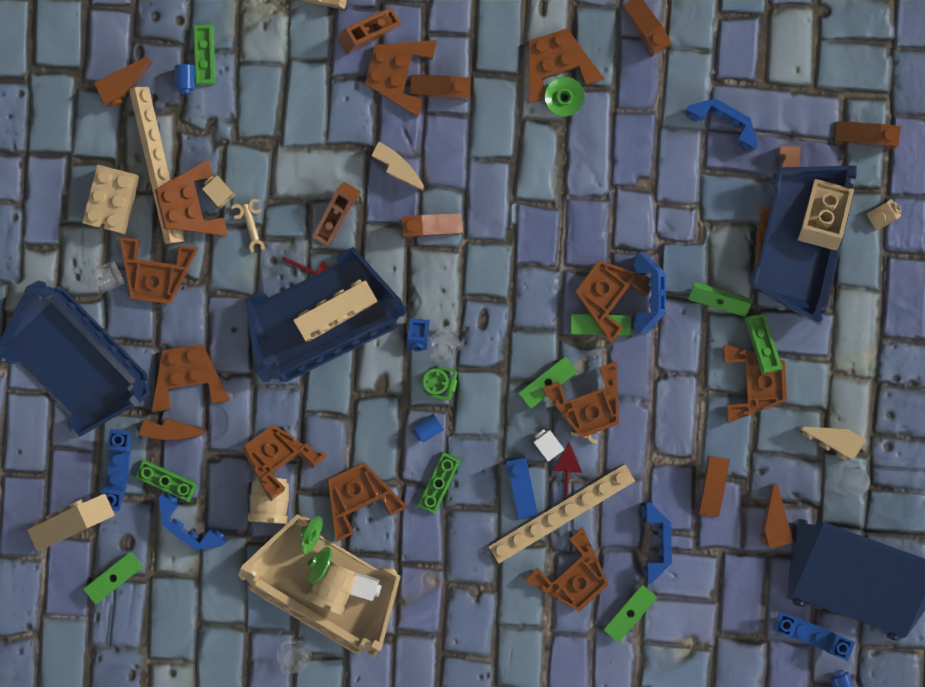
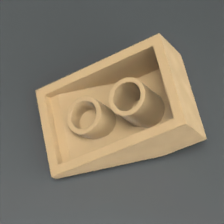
M815 179L798 240L837 251L843 238L854 189Z

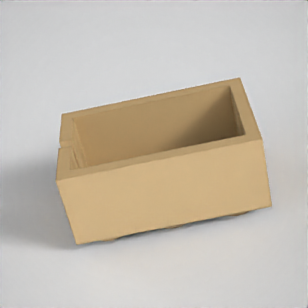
M97 165L82 223L126 235L141 177L136 174Z

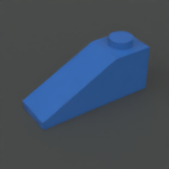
M526 457L506 461L518 519L537 516L538 513Z

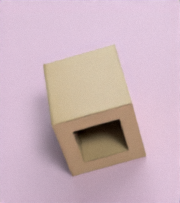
M213 176L204 183L205 187L202 188L219 208H222L235 196L219 176L215 178Z

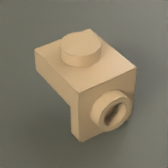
M890 199L868 212L867 216L877 231L901 217V209L896 202Z

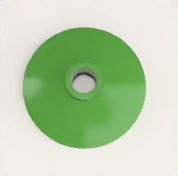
M570 77L554 79L545 91V103L548 109L558 116L568 117L574 115L581 109L584 103L585 95L582 86L578 81ZM566 95L568 100L562 101L560 96Z
M320 516L314 517L307 527L303 526L299 536L302 538L301 551L305 555L313 550L319 539L323 523Z
M322 548L315 556H311L308 560V582L314 585L319 582L327 571L332 557L331 548Z

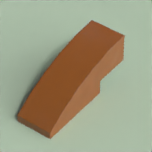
M165 418L163 424L144 419L139 435L154 439L178 440L203 435L206 430L171 418Z
M707 456L699 506L700 515L719 517L726 486L729 458Z

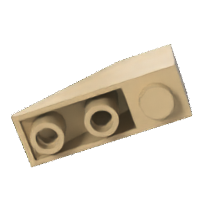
M799 426L798 428L803 431L802 436L811 441L815 438L820 441L819 446L828 451L830 448L837 452L836 456L844 461L847 459L854 460L866 440L849 429Z

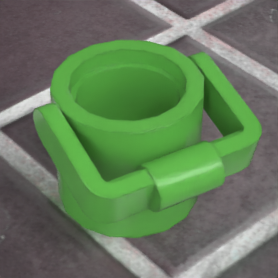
M436 365L435 368L437 369H431L425 374L423 378L424 388L429 392L430 397L450 400L457 385V371ZM443 370L452 372L450 380ZM446 389L448 390L447 397L435 395L443 393Z

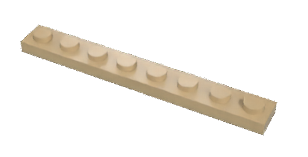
M133 87L129 91L165 244L180 243L184 241L182 231L164 229L155 189L170 181V176L149 87Z
M623 464L488 547L497 562L501 563L632 484L635 480L626 465Z

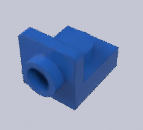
M410 318L407 339L408 349L414 351L427 350L430 320Z

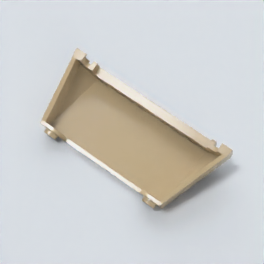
M297 514L242 565L238 576L241 580L246 579L249 582L248 588L251 592L351 652L361 654L364 651L368 652L369 656L376 657L382 649L401 576L391 567L380 568V570L374 568L321 535L313 550L307 555L303 554L301 551L302 538L299 535L302 527H307L311 520L306 516H299ZM322 548H331L332 562L351 569L356 573L380 579L379 585H382L379 597L375 596V599L370 601L350 595L344 605L345 609L342 615L308 601L306 597L308 592H311L313 586L308 582V560L311 556H315Z

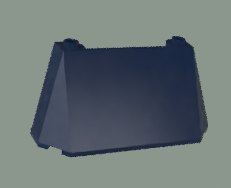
M857 166L781 167L778 169V173H774L772 185H775V194L758 266H756L755 271L751 270L749 282H752L751 286L817 325H822V314L826 313L843 238L838 250L835 251L799 241L798 237L814 180L818 179L855 189L854 184L851 183L852 179L857 177Z
M354 247L340 252L337 257V265L271 297H268L265 293H254L251 297L245 299L255 371L263 382H270L271 379L288 382L393 331L398 325L396 322L398 318L406 314L407 311L401 299ZM360 279L362 282L365 280L368 282L378 303L315 339L305 341L294 322V319L298 318L300 313L307 309L312 310L316 308V304L325 299L327 301L334 298L333 295L342 289L344 291L351 289L350 285Z
M40 280L26 287L0 339V359L8 364L19 362L71 416L67 421V426L71 433L79 438L138 405L150 396V390L146 387L147 373L64 288L58 286L52 288L46 286V282Z
M805 519L794 521L792 525L793 543H791L787 599L792 600L794 605L800 607L813 604L882 629L883 633L887 634V638L898 641L907 637L925 612V558L825 522L816 521V524H807L808 521Z

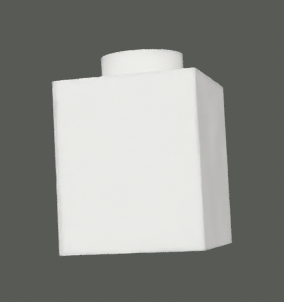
M543 429L535 435L536 440L533 442L547 461H550L564 450L550 430L546 432Z
M356 573L350 595L373 601L375 596L379 597L382 585H379L380 579Z

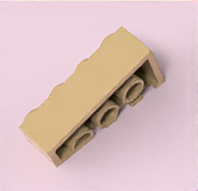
M360 279L350 285L351 289L347 291L342 289L333 295L334 298L327 301L325 299L316 304V308L312 310L307 309L300 313L299 317L294 319V322L305 341L315 339L378 303L366 280L362 282Z
M100 495L84 503L81 499L70 504L71 509L69 506L58 510L59 514L54 512L45 516L47 520L42 518L33 522L34 527L27 531L36 551H40L115 516L106 495Z

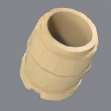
M255 477V481L252 482L251 495L249 496L250 513H248V521L287 524L288 516L286 514L289 502V484L287 479L276 478L285 487V490L274 500L270 501L258 478Z
M330 561L324 576L312 586L311 592H308L306 599L322 608L342 615L345 609L344 605L352 593L356 572Z

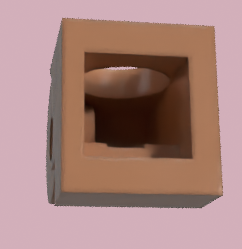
M778 147L777 156H783L780 168L800 167L801 147Z

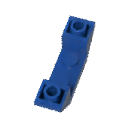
M714 98L689 105L684 112L687 114V117L694 122L698 120L701 122L709 109L713 110L712 113L715 116L729 119V123L737 128L743 127L736 140L741 149L749 152V150L754 151L757 148L758 144L751 118L720 100Z
M636 253V258L634 259L636 273L651 274L649 278V287L651 289L649 307L651 313H636L634 327L636 333H648L666 314V273L648 254Z
M110 429L107 449H110L107 478L101 495H106L113 511H120L127 490L132 451L131 432Z
M163 493L159 496L162 526L191 548L197 550L226 544V535L218 529L215 531L213 529L209 530L201 541L199 539L200 536L196 532L186 530L183 527L184 524L179 519L171 518L180 506L177 503L178 499L170 493L167 495Z
M645 501V506H641V517L645 518L646 523H661V526H658V538H661V546H658V557L662 558V561H646V566H643V578H646L648 583H653L672 563L671 522L649 501Z
M779 612L773 627L775 632L803 641L848 661L855 645L854 641L783 612Z

